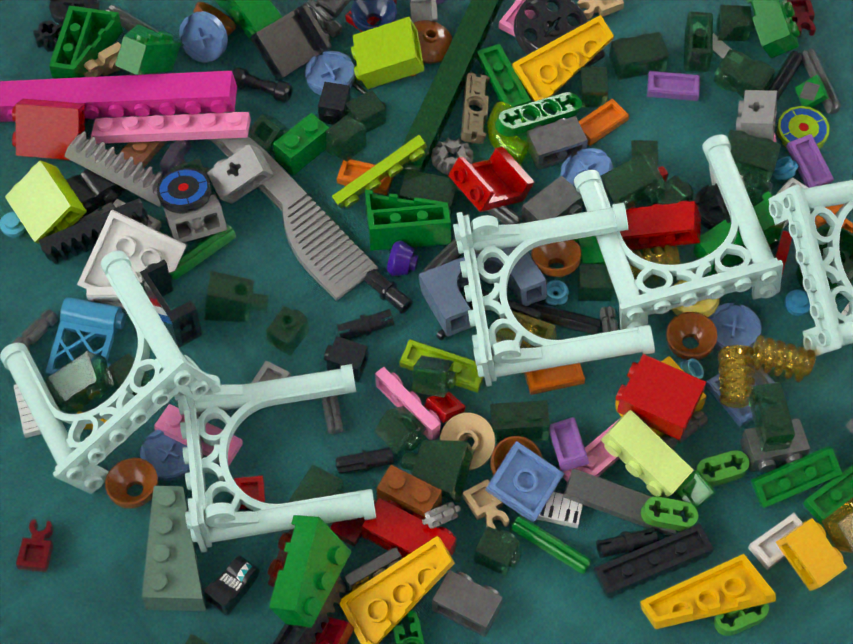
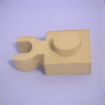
M579 0L577 2L580 9H588L583 11L587 19L592 18L594 13L597 12L603 17L624 8L623 0Z
M117 42L99 52L98 59L87 61L84 67L88 72L84 73V76L100 77L101 74L107 76L120 70L121 68L115 66L121 44Z
M487 479L464 491L462 497L477 520L485 516L487 530L494 534L496 527L492 522L500 520L506 527L509 524V518L505 512L498 510L502 507L503 502L485 491L489 484Z

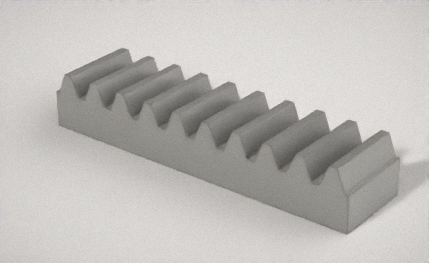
M84 131L77 135L67 148L64 157L160 207L161 203L157 196V185L162 178L161 172L154 175L152 167L144 170L143 163L139 162L135 165L133 157L125 160L123 152L116 155L114 147L107 150L105 149L104 142L97 145L95 137L89 140L86 139Z

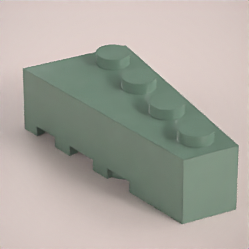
M154 486L142 592V599L147 610L206 611L194 542H192L191 531L187 528L185 512L189 511L184 488L181 486Z

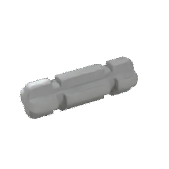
M448 502L425 513L426 518L422 519L423 524H428L430 529L438 527L457 518V512L460 511L459 505L455 506L453 502Z

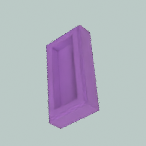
M649 71L647 97L698 101L700 75Z
M812 134L787 143L786 148L792 160L797 162V170L805 186L809 188L833 182L834 178Z
M575 417L547 425L562 472L589 464Z

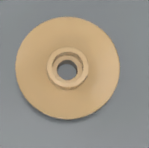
M461 413L452 417L445 424L440 435V449L443 457L449 464L462 470H473L483 466L491 458L496 443L495 433L490 423L482 416L474 413ZM473 437L475 443L469 448L466 441L468 438Z

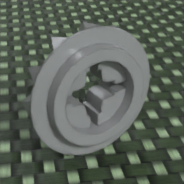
M448 137L444 142L438 141L437 146L432 150V163L434 167L449 175L458 157H464L470 164L473 162V151L469 148V144H464L459 138L457 140H450ZM448 152L452 154L457 152V158H448Z

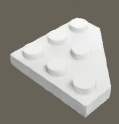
M111 210L77 285L85 289L87 287L112 286L101 268V261L108 253L113 251H123L126 253L132 264L131 269L140 283L142 282L140 272L152 263L165 260L169 272L175 271L187 245Z

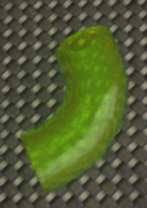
M497 102L487 122L489 142L494 149L503 146L515 161L521 165L528 152L529 142L522 140L516 135L510 137L503 136L496 130L495 122L499 114L504 110L514 108L508 103Z

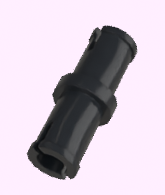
M387 309L369 316L362 314L359 319L337 324L338 332L350 329L349 332L339 335L344 339H350L363 334L369 336L373 331L395 326L393 318L381 321L383 318L392 316L391 311Z
M653 527L633 533L628 531L621 532L620 536L597 540V552L601 553L599 554L601 559L621 553L628 554L657 542V533H653L655 532Z

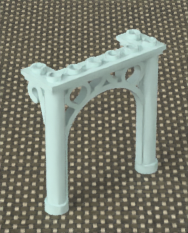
M716 135L710 137L702 145L731 218L729 234L715 251L690 263L664 265L644 260L634 254L624 243L620 231L595 235L619 301L620 330L648 325V315L654 313L663 314L676 307H689L698 301L709 298L718 299L724 294L735 291L744 292L751 287L753 300L761 297L770 298L780 292L783 270L782 260L778 261L777 258L773 257L730 152L731 145L727 136ZM587 170L574 178L576 190L581 194L587 212L611 208L598 171ZM738 231L745 248L734 244ZM726 254L737 255L744 260L741 265L730 268L722 265L720 261ZM629 263L642 270L638 274L637 279H634ZM715 264V270L718 274L704 277L706 273L711 271V266ZM652 274L663 277L666 280L664 286L655 289L645 287L643 282ZM672 276H677L676 281L683 280L687 282L673 286Z
M853 180L809 188L800 187L799 184L794 185L768 199L769 212L773 217L775 225L789 221V233L794 240L796 260L801 267L803 287L808 294L810 302V314L816 327L802 331L804 347L808 351L809 358H813L842 348L841 346L853 344V286L844 271L839 250L841 227L846 216L853 209ZM844 204L836 215L831 210L825 208ZM817 215L823 217L830 226L826 237L821 236L817 232L815 217ZM828 243V247L823 249L822 257L819 245H824ZM827 277L831 280L832 284L837 283L838 287L830 290ZM837 293L842 294L850 301L847 315L841 314L837 309L835 302Z
M624 203L613 204L612 208L508 225H498L497 218L489 215L477 217L470 223L468 215L463 216L462 212L457 213L458 224H453L458 253H464L465 261H460L462 277H468L469 285L464 286L466 302L472 301L473 310H468L470 326H476L477 335H472L473 350L478 376L485 378L486 387L492 386L491 382L497 381L496 377L640 352L645 355L655 353L650 325L565 340H549L538 337L526 330L514 317L507 300V285L510 274L515 264L524 254L533 248L545 244L628 230ZM516 247L509 256L501 250ZM496 257L502 261L504 265L498 273L490 274L484 270V262L488 258ZM480 278L489 284H494L492 292L486 296L482 295ZM485 310L494 311L500 317V319L492 323L490 329H488ZM502 328H509L516 333V337L514 340H505L497 343L496 333ZM524 340L530 345L535 346V348H520Z
M123 251L108 253L101 261V268L136 328L138 348L130 373L120 388L108 400L84 413H63L56 405L25 344L12 343L6 346L0 354L4 367L10 370L57 463L56 471L53 472L54 477L90 494L103 485L109 472L97 464L102 462L108 454L123 443L135 430L146 423L172 397L181 392L197 401L217 383L214 377L200 370L187 355H182L131 269V261ZM151 349L156 356L155 360L149 359ZM155 369L153 379L144 387H141V380L145 371ZM104 418L107 421L104 423L100 419ZM63 421L72 424L69 432L65 429ZM93 423L92 433L84 441L80 442V435L86 424Z
M352 364L342 365L341 369L243 385H220V379L215 375H210L216 379L217 383L197 401L181 392L174 396L175 400H178L180 415L184 414L185 422H180L182 439H187V447H183L185 465L189 464L190 472L185 473L187 489L192 490V498H188L189 511L185 512L187 528L191 531L192 542H198L201 552H207V547H212V542L294 529L295 525L291 524L293 515L320 517L325 524L363 517L365 520L376 518L372 489L283 504H269L257 501L245 494L233 480L228 467L229 445L234 432L244 419L253 412L268 406L356 392ZM239 408L231 418L225 412V410ZM212 419H220L226 424L222 432L217 435L206 433V424ZM201 440L208 445L214 446L212 453L203 458ZM205 473L214 474L219 479L208 490H206ZM222 491L229 492L234 496L231 504H214L213 499L216 494ZM241 504L253 510L249 512H238Z

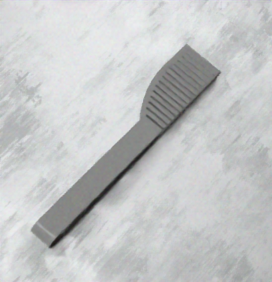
M249 133L248 138L210 139L228 158L234 155L235 151L243 145L251 144L261 149L274 176L259 185L258 188L283 212L285 233L289 245L300 264L336 301L364 281L368 271L378 270V267L345 235L343 230H340L338 225H335L333 220L331 221L329 216H326V213L316 205V202L312 201L310 196H307V193Z

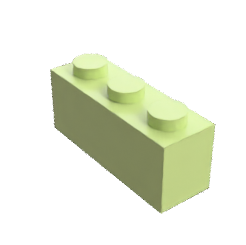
M631 410L625 413L600 439L605 444V449L612 456L619 457L626 464L625 467L629 473L635 477H640L647 484L646 487L649 492L656 497L667 498L672 495L693 472V469Z

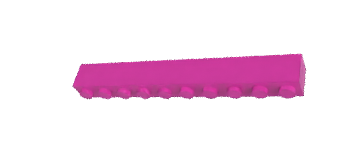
M232 71L0 81V122H13L12 109L23 98L85 103V118L89 119L235 112L237 84Z

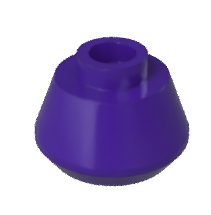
M402 240L395 242L388 260V273L391 276L408 275L410 270L415 271L419 259L418 255H414L415 249Z

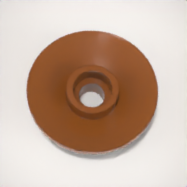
M420 20L414 22L419 34L423 62H442L452 41L450 32L444 26L434 21Z

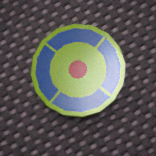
M797 106L783 112L778 120L776 133L785 147L791 141L812 134L820 149L828 139L830 126L827 119L819 111L811 107Z

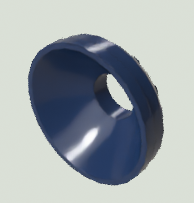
M355 0L351 8L352 20L357 28L364 32L396 21L397 7L393 0ZM370 17H377L381 22L378 25H370L367 20Z

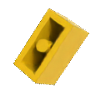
M813 518L801 523L776 541V544L809 591L822 587L847 569L841 552L830 544L826 538L824 528L815 522Z

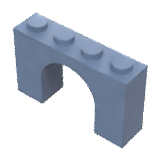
M516 247L501 250L509 256ZM527 252L515 264L508 280L509 288L518 302L524 306L547 298L546 279ZM465 257L455 259L419 274L421 293L447 337L471 328L468 310L471 309L461 294L464 286L469 284L468 277H462L460 261H465ZM491 257L484 262V270L487 273L495 274L502 269L504 264L499 258Z

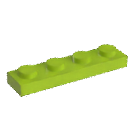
M420 135L416 136L332 195L333 199L340 208L353 206L360 200L358 196L364 193L365 190L374 191L381 185L380 181L388 175L393 177L403 170L402 165L409 160L414 162L425 154L423 150L427 148L426 143Z

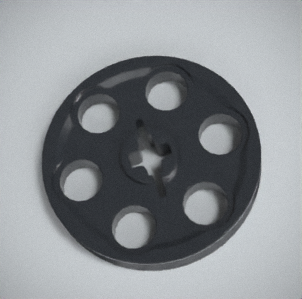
M526 0L516 14L514 34L519 46L528 55L588 21L580 7L572 0ZM552 2L556 4L558 11H550L546 3ZM525 11H534L537 15V18H528L525 15ZM567 17L576 18L579 25H570L567 22ZM558 20L555 26V30L550 32L549 35L545 38V35L548 32V28L553 26L554 23ZM532 32L536 36V40H527L524 37V33Z

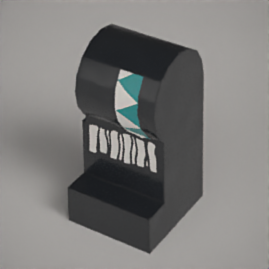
M241 555L237 556L229 564L226 571L204 590L207 602L228 617L256 581L260 569Z

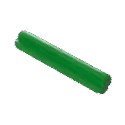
M226 225L227 230L211 235L184 254L176 270L169 272L170 277L173 280H177L235 239L236 234L232 227Z
M519 516L514 521L512 530L580 574H584L591 564L590 558L523 516Z

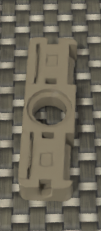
M468 73L465 80L461 139L466 142L482 144L485 140L484 124L488 115L489 97L486 96V87L489 82V77L486 75L476 77V74ZM470 105H477V106H479L482 110H481V111H473L472 109H470L469 106H470Z

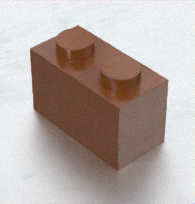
M390 465L376 488L377 500L381 498L385 501H394L404 511L412 515L416 513L426 518L425 513L442 505V490L393 465Z

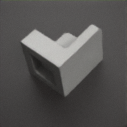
M410 0L411 20L413 23L420 20L437 21L436 0Z

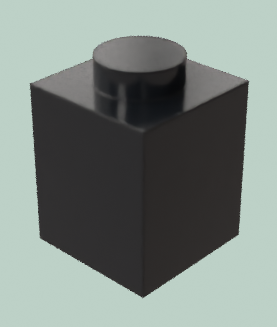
M324 82L318 104L319 119L322 122L330 125H345L351 102L350 85Z
M336 336L333 345L327 346L324 354V361L327 362V371L341 369L342 365L352 364L354 381L359 382L369 359L368 346Z

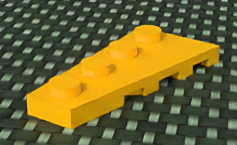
M599 15L512 63V68L533 102L553 96L613 40L614 35L602 16Z
M436 536L341 598L339 604L349 623L354 627V632L361 644H379L455 564L441 538Z

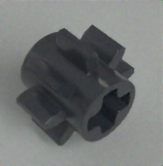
M53 20L40 22L38 30L33 31L37 48L43 47L47 52L54 51L62 24L56 25Z

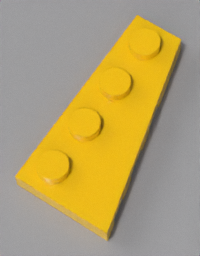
M742 554L640 601V606L656 630L775 602L776 593L745 554Z

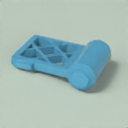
M66 297L62 304L60 324L46 368V375L100 386L102 380L107 381L111 369V364L107 363L114 336L119 329L124 328L126 314L122 313V308ZM66 331L76 332L81 338L68 347L63 342ZM97 336L106 338L104 346L93 353L87 342ZM85 344L90 355L76 363L70 352ZM65 355H68L74 364L64 371L55 369L57 360ZM92 360H95L98 365L95 377L84 375L80 367Z

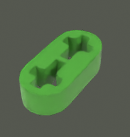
M729 451L703 459L698 464L696 470L703 475L711 487H715L744 477L749 468V458L742 451ZM732 460H734L736 464L741 463L739 470H737L735 466L729 467ZM705 468H708L710 472L715 471L713 478H710L708 474L703 475Z
M651 497L642 506L641 517L648 525L683 531L691 528L697 522L698 511L688 502L664 497ZM653 506L657 507L658 512H662L658 517H655L654 511L650 510ZM681 511L685 512V517L689 518L686 522H683L682 517L678 516Z
M767 603L754 606L761 608L758 615L755 612L745 615L749 608L715 615L714 627L723 636L735 635L762 623L769 612V605ZM724 615L728 619L738 616L734 620L732 627L728 623H722Z

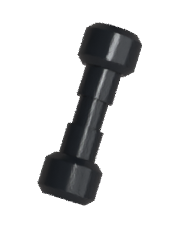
M241 67L235 68L232 72L239 89L245 87L264 91V93L273 95L275 100L286 103L291 98L293 91L291 83L282 80L277 83L269 80L265 81L250 75L247 69Z

